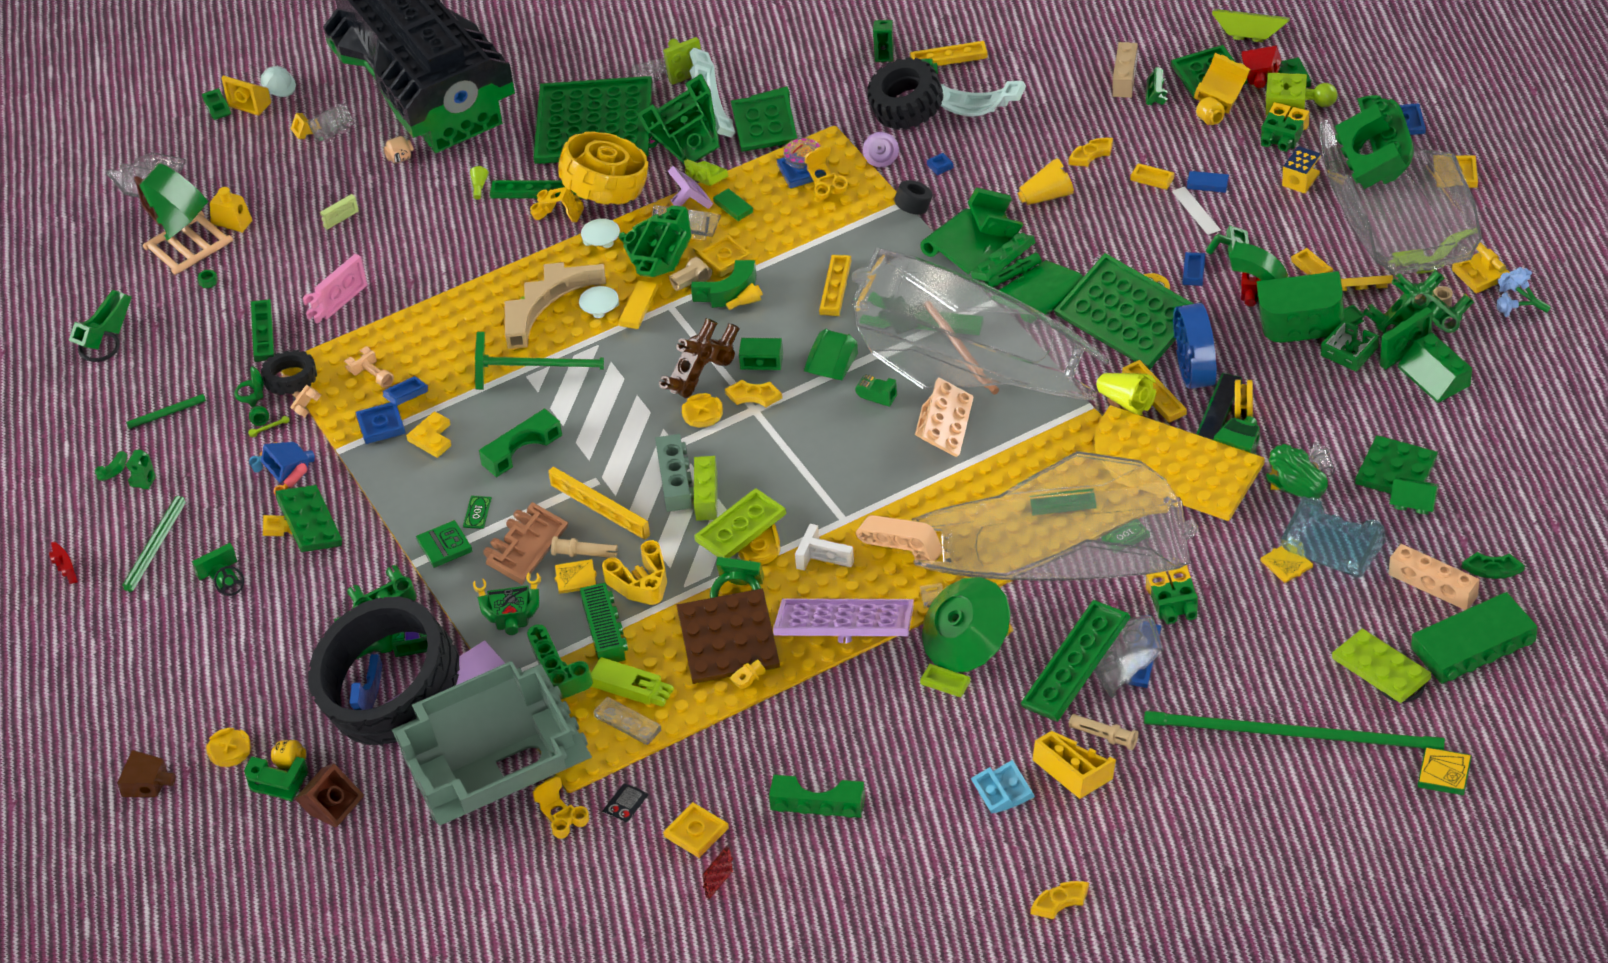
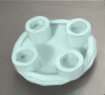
M596 219L584 225L581 230V237L586 246L594 245L609 248L613 246V241L619 236L620 228L613 220Z
M597 286L581 294L579 305L581 309L593 314L595 318H602L605 313L619 305V298L614 289L606 286Z

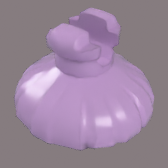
M875 132L864 142L863 156L872 166L878 168L887 167L898 156V143L888 133Z

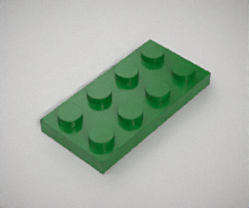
M317 485L276 491V499L300 552L342 546V538Z

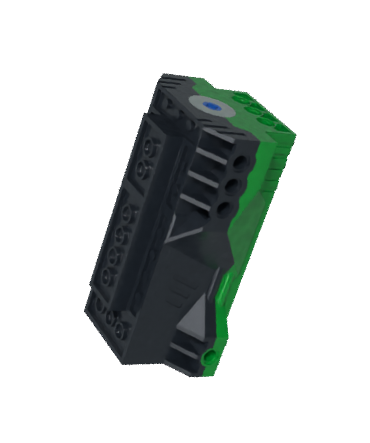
M335 0L337 9L323 26L328 46L343 64L365 66L376 80L378 88L396 118L413 138L421 135L436 154L503 124L499 100L515 94L509 62L504 60L502 54L497 52L493 44L487 40L485 34L479 31L475 23L446 8L440 0Z

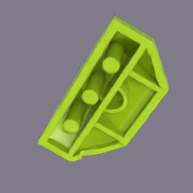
M1221 9L1212 10V15L1228 35L1233 36V39L1244 40L1245 37L1252 38L1254 42H1263V39H1268L1290 21V17Z

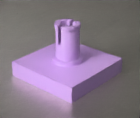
M674 166L668 170L669 174L681 188L670 200L674 206H682L689 197L707 209L714 204L695 180Z

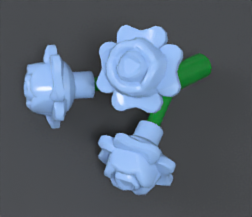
M1519 267L1510 273H1503L1500 279H1498L1499 291L1504 293L1502 297L1497 299V310L1503 313L1505 317L1510 316L1512 308H1518L1519 306L1533 305L1545 313H1548L1551 308L1550 305L1537 299L1532 293L1528 283L1532 271H1529L1527 268ZM1510 289L1514 292L1518 291L1530 301L1518 302V300H1512L1506 291Z

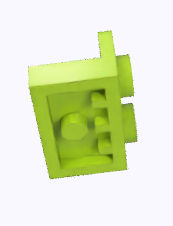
M688 159L684 161L686 175L703 184L711 186L728 177L727 169L707 161L699 163Z

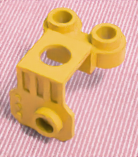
M820 146L805 155L804 162L807 164V170L815 183L814 195L819 200L826 199L831 189L836 193L845 192L848 181L844 176H836L835 172L831 173L825 163L826 157L830 155V146ZM823 170L826 172V175L817 178L815 172Z
M566 187L550 191H540L537 194L538 202L530 207V213L533 218L540 220L548 213H551L556 203L561 201L566 208V214L574 223L579 220L584 210L583 202ZM558 192H561L558 197L554 195Z
M554 776L535 787L532 793L534 801L539 803L540 810L551 822L552 834L559 839H563L570 833L571 824L577 827H584L589 822V812L583 806L573 807L571 804L566 806L559 795V790L562 787L561 778ZM553 808H562V810L554 815L550 814Z

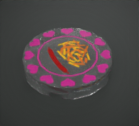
M809 138L792 140L784 148L785 161L791 167L804 168V166H807L804 162L805 155L821 145L814 139Z

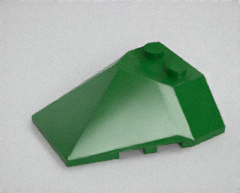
M702 74L685 83L688 90L660 108L652 104L637 114L645 130L683 164L687 159L697 162L720 147L711 90Z

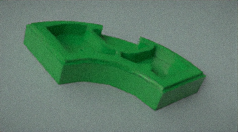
M1476 552L1463 561L1461 568L1471 574L1491 579L1508 578L1525 571V565L1510 553L1500 557H1490Z

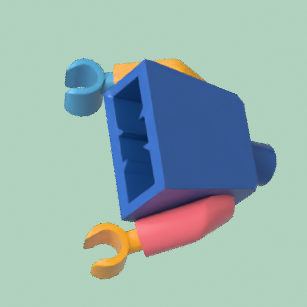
M274 442L264 444L260 456H252L249 459V464L255 473L260 472L264 465L279 483H284V485H277L274 488L276 497V491L285 490L289 487L292 488L307 473L308 464L314 462L315 455L312 450L303 451L296 442Z

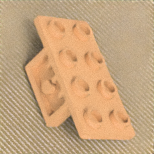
M938 378L935 382L933 394L922 405L915 435L941 450L958 457L974 398L973 395Z

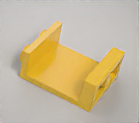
M1215 53L1206 75L1196 89L1194 98L1201 101L1209 96L1214 97L1224 106L1225 113L1229 114L1248 77L1250 69L1242 63H1236L1224 55Z

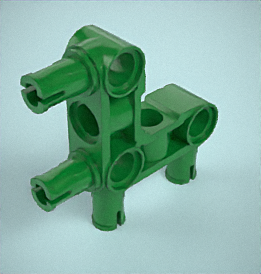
M1435 269L1423 283L1418 284L1411 283L1400 273L1397 274L1398 280L1394 277L1391 283L1404 294L1384 314L1374 307L1373 304H1369V310L1365 308L1363 314L1375 322L1377 329L1384 334L1390 331L1386 330L1389 325L1393 324V328H1395L1401 322L1412 317L1416 312H1420L1428 307L1433 311V323L1443 331L1453 333L1458 330L1460 321L1463 318L1462 315L1475 302L1465 293L1452 307L1433 294V290L1445 279ZM1423 294L1420 299H1415L1417 295ZM1448 318H1452L1449 323H1444Z
M392 565L394 572H392L390 567L386 569V575L390 578L391 582L364 595L359 585H353L355 592L351 587L347 590V594L354 602L351 609L364 602L377 598L384 599V597L399 596L415 601L417 594L411 579L403 576L397 565ZM392 635L376 641L356 659L358 660L373 651L381 653L392 651Z

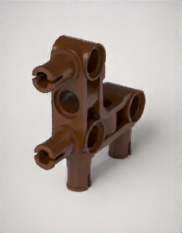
M706 318L699 334L690 337L689 340L683 338L678 340L682 344L677 343L676 348L682 354L671 377L662 376L660 379L665 381H659V386L662 389H669L672 393L679 394L684 398L690 397L707 363L713 362L719 366H728L735 357L733 342L740 328L728 323L721 339H711L718 323Z

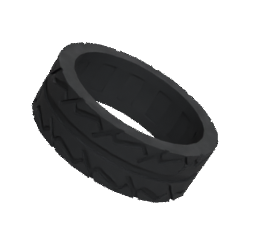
M398 596L384 597V599L377 598L364 602L337 619L318 642L310 661L309 667L311 668L308 671V686L311 696H314L315 703L342 734L355 742L366 745H384L397 742L392 729L417 719L412 707L413 704L456 686L459 676L457 673L460 670L456 645L452 644L454 641L428 609L412 599ZM401 632H417L427 635V655L422 669L413 683L403 693L392 701L367 710L342 708L341 690L343 681L355 659L365 649L382 638Z

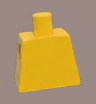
M221 187L210 201V217L213 225L243 233L253 221L244 198L230 193L228 187Z

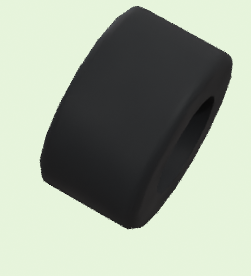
M905 180L900 183L894 201L901 210L919 215L927 212L933 194L926 185L918 181Z

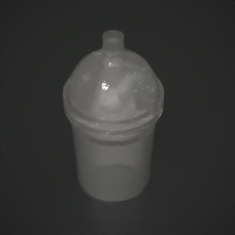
M1314 442L1309 453L1310 461L1313 462L1317 469L1326 474L1328 478L1335 473L1330 450L1326 446Z

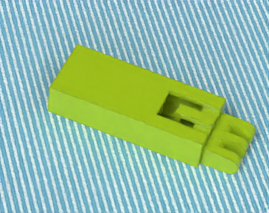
M602 657L591 672L593 680L591 687L648 705L652 703L664 706L674 690L672 685L661 682L660 675Z

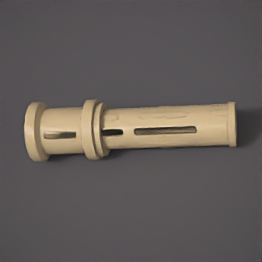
M554 536L552 539L551 554L553 556H556V554H567L570 557H576L578 554L617 558L616 552L609 551H618V545L578 542L575 538L565 540L558 539L557 536Z
M1072 714L1069 720L1070 728L1108 739L1110 744L1114 745L1117 743L1126 746L1128 750H1133L1138 740V731L1136 730L1129 731L1121 728L1118 724L1106 725L1076 714Z

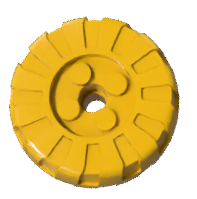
M584 132L571 136L568 142L564 144L558 164L559 178L562 179L563 185L568 190H572L583 199H590L596 203L607 205L610 203L616 205L625 204L639 197L648 174V161L645 153L631 141L609 133Z

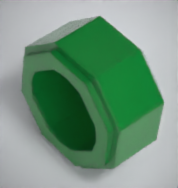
M204 270L198 274V283L201 287L211 288L217 284V273L213 270Z

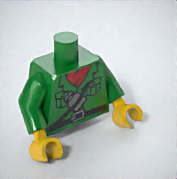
M530 573L526 576L527 581L531 584V589H529V585L487 591V595L485 594L486 581L482 578L484 584L482 588H477L474 581L473 588L479 593L477 598L482 615L489 622L495 623L498 630L505 629L508 635L517 634L518 628L526 627L529 618H532L539 608V589H537V585L541 582V577L538 573L535 581L530 580Z

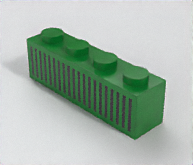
M606 583L580 588L582 604L598 661L601 657L615 662L626 660L624 651H628L626 638H621L620 636L624 633L621 622H616V619H619L617 607H612L611 604L615 603L612 590H607Z

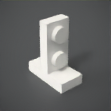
M810 524L795 553L796 569L805 571L810 558L852 567L854 563L853 547L819 539L818 525Z

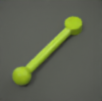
M283 416L281 420L259 429H250L248 432L249 436L256 437L257 433L282 423L287 424L289 417Z

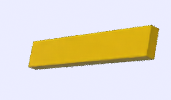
M554 466L548 470L550 484L554 488L640 538L646 540L650 536L649 524L644 518Z

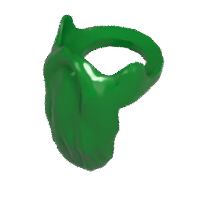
M251 366L252 380L240 383L234 391V396L238 401L248 403L251 407H254L264 397V382L259 370ZM244 386H250V388L254 389V393L249 396H240L238 391Z

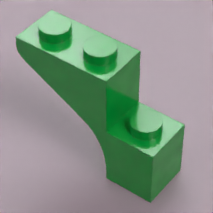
M112 290L89 320L74 323L68 341L98 350L104 331L120 333L132 296Z

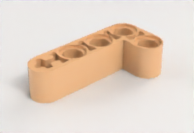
M869 515L856 531L858 539L866 544L912 551L916 562L924 568H930L943 551L935 530L926 523Z

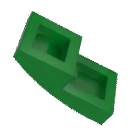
M219 88L201 94L213 120L232 115Z

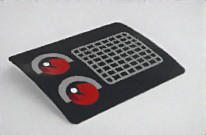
M624 783L602 812L628 823L649 794Z

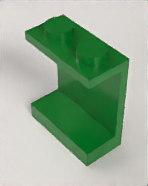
M976 187L967 203L980 232L1012 239L1023 226L1022 222L1007 218L1005 211L1012 201L1010 195Z

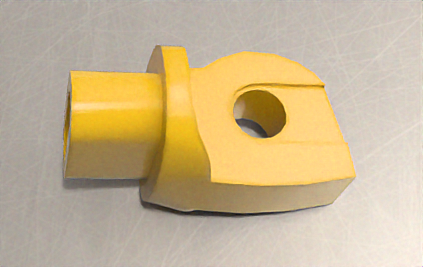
M757 659L751 665L749 663L743 665L730 679L740 689H745L755 679L758 681L760 679L758 676L766 670Z

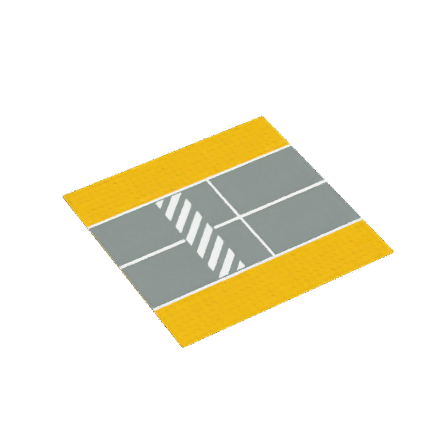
M837 126L828 127L805 137L806 141L800 139L797 142L798 144L793 142L789 147L786 145L727 171L728 177L711 186L701 182L698 183L713 203L714 196L729 188L753 207V213L737 221L715 203L707 209L689 197L682 206L688 209L692 237L674 271L656 277L640 276L637 274L636 267L631 262L619 237L613 241L612 247L604 248L603 246L584 245L580 233L305 351L307 355L310 354L314 359L317 371L316 380L314 383H311L310 387L321 394L317 402L312 398L305 408L309 411L469 649L485 640L505 664L512 661L516 669L520 667L522 672L539 665L532 651L527 632L533 625L540 624L546 627L561 661L567 665L583 661L588 664L591 673L598 662L582 604L580 591L559 594L558 584L555 582V565L592 559L594 570L597 573L595 581L596 584L605 583L602 563L608 559L607 557L578 554L576 557H570L567 554H556V556H553L550 549L531 573V581L537 579V573L541 577V582L537 585V589H539V608L533 617L529 618L528 625L518 628V633L515 635L506 634L505 629L498 630L495 623L489 622L482 615L477 598L479 593L473 588L474 581L477 588L484 586L482 578L486 581V595L488 594L487 591L528 585L529 589H531V584L527 580L521 585L486 565L487 557L483 554L486 547L494 549L490 543L493 538L504 542V537L510 530L506 522L510 518L515 519L513 514L517 509L527 513V508L533 502L567 521L568 527L559 539L571 540V538H575L578 542L618 545V551L609 552H616L617 559L627 567L630 573L632 570H635L637 565L639 567L643 566L648 573L642 562L641 545L648 540H654L659 543L667 577V585L660 603L649 605L632 601L607 584L606 587L608 591L612 590L615 603L611 604L612 607H617L619 619H616V622H621L624 634L620 636L621 638H626L628 651H624L626 660L618 663L660 675L661 682L672 685L674 690L664 706L652 703L650 705L594 687L561 699L562 702L566 701L571 711V714H569L570 718L575 717L580 728L577 730L579 734L584 733L588 742L586 747L592 756L590 759L555 774V776L561 778L562 786L567 793L575 792L897 637L851 636V642L845 643L844 637L843 643L838 642V636L774 635L780 668L764 671L758 676L760 679L758 681L755 679L748 688L740 689L731 681L730 677L693 684L676 604L710 598L711 587L719 577L716 566L717 556L695 542L694 535L713 520L696 521L694 499L691 500V509L666 511L655 437L680 434L681 442H686L687 454H684V457L688 456L690 469H686V472H691L692 484L688 485L693 487V490L694 457L715 456L717 466V517L755 488L786 508V515L775 523L780 540V553L774 561L762 565L764 580L760 586L764 591L772 631L782 599H914L909 628L911 630L924 623V617L932 601L952 583L963 578L982 577L1001 587L1136 520L1138 521L1175 503L1161 496H1155L1120 483L1109 475V471L1104 466L1100 465L1096 456L1094 436L1102 415L978 280L972 279L971 273L968 275L941 252L934 257H928L922 252L920 247L921 241L933 233V231L918 215L907 213L898 208L894 201L895 189L874 166L867 162L863 154ZM816 143L824 147L830 146V155L826 157L825 163L831 173L835 172L836 176H844L847 179V189L843 193H836L831 189L826 199L819 200L814 195V182L789 188L777 166V159L786 157V154L791 156L793 151L800 145H803L804 150L807 146L808 149L810 147L815 150V148H818L815 146ZM800 147L794 154H798L802 147ZM678 192L613 219V221L618 224L620 233H628L633 230V226L655 214L660 216L666 213L667 208L673 205L670 200ZM727 234L752 253L751 260H755L757 273L755 285L760 287L763 294L760 296L761 301L739 305L730 311L727 306L712 308L711 302H693L691 284L676 291L669 279V276L684 269L692 258L697 257L696 252ZM831 255H848L852 259L840 316L819 314ZM564 262L565 268L604 264L606 284L584 286L557 298L534 321L528 337V347L507 348L505 337V301L520 300L522 296H525V282L544 281V264ZM712 270V275L706 282H718L724 280L727 277H729L733 271L729 272L723 277H720ZM638 280L657 283L658 289L639 329L619 326V319ZM606 286L614 289L618 294L619 305L605 313L602 318H595L593 314L585 312L579 305L581 294L592 287ZM929 302L938 313L983 318V326L979 337L955 335L988 376L993 377L999 392L993 395L988 388L982 385V380L943 333L860 323L859 317L863 305L925 311L922 305ZM709 318L718 323L711 339H721L728 323L738 326L740 330L733 342V350L735 351L733 361L728 366H719L709 362L704 366L698 378L699 381L692 395L698 393L711 394L712 397H718L723 406V415L717 423L708 427L698 428L687 424L682 417V405L687 402V398L674 394L669 389H662L659 386V381H665L660 379L662 376L671 377L682 354L676 348L677 343L682 344L678 340L681 338L689 340L690 337L699 334L705 319ZM826 328L830 331L850 334L857 341L858 354L842 381L804 371L815 339L819 332ZM477 332H485V355H489V357L600 359V357H604V370H600L599 367L489 365L485 367L484 390H476ZM741 338H782L783 360L781 370H740L739 349ZM367 346L371 351L375 352L377 362L372 365L380 371L387 370L393 374V383L387 388L381 387L377 384L376 377L366 369L357 375H353L352 372L345 368L348 364L344 361L349 357L357 361L363 355L360 350ZM295 367L284 369L281 372L283 375L293 376L303 369ZM864 375H871L876 379L887 381L888 378L896 380L898 395L890 407L863 399L857 395L855 387ZM414 376L428 385V392L397 406L406 434L365 444L356 417L357 411L390 403V401L383 397V390ZM938 378L951 383L974 397L958 457L941 450L915 435L922 405L933 394L935 382ZM740 380L750 384L771 382L782 393L783 399L766 408L754 402L736 405L725 394V388ZM544 408L560 421L561 437L547 446L527 444L520 447L512 456L513 467L497 478L481 465L479 455L481 448ZM434 411L450 420V426L441 435L451 440L452 446L438 458L408 442L406 437L410 431ZM554 466L648 521L650 536L644 540L554 488L550 484L548 470ZM1085 488L1094 489L1095 509L1032 516L1029 495ZM471 495L492 497L484 529L463 528ZM869 515L926 523L935 530L943 551L930 568H924L916 562L912 551L866 544L858 539L856 531ZM455 520L472 546L473 552L433 568L418 544L416 536ZM809 525H818L819 539L852 546L854 553L852 567L810 558L805 571L796 569L795 553ZM738 552L731 557V559L741 560ZM727 581L721 586L718 597L751 591L752 588L749 584L736 585Z

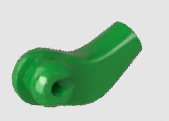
M119 451L108 466H98L95 469L97 479L106 481L121 473L125 468L128 454L124 451Z

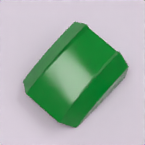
M827 328L820 331L811 348L804 371L842 381L858 354L857 341L850 334L830 331Z

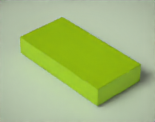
M929 664L920 679V684L961 698L970 684V677Z

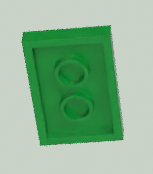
M1426 307L1420 312H1416L1412 317L1383 334L1380 353V366L1383 369L1387 370L1402 360L1416 340L1431 333L1433 311L1430 308Z

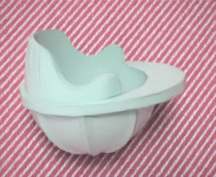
M278 65L269 67L261 75V85L268 88L270 94L278 97H287L295 91V80L287 69Z

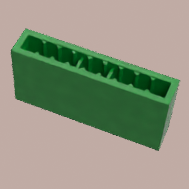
M1504 592L1413 633L1411 649L1440 684H1443L1447 681H1453L1458 676L1467 672H1473L1478 667L1492 663L1500 657L1510 655L1522 647L1530 646L1536 642L1538 626L1508 592Z

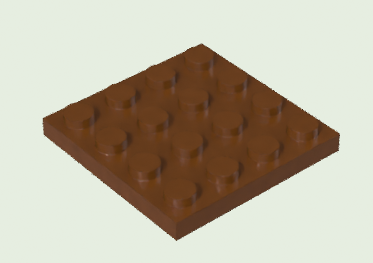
M763 588L676 604L693 684L731 677L743 665L747 663L751 665L757 659L765 670L780 668Z

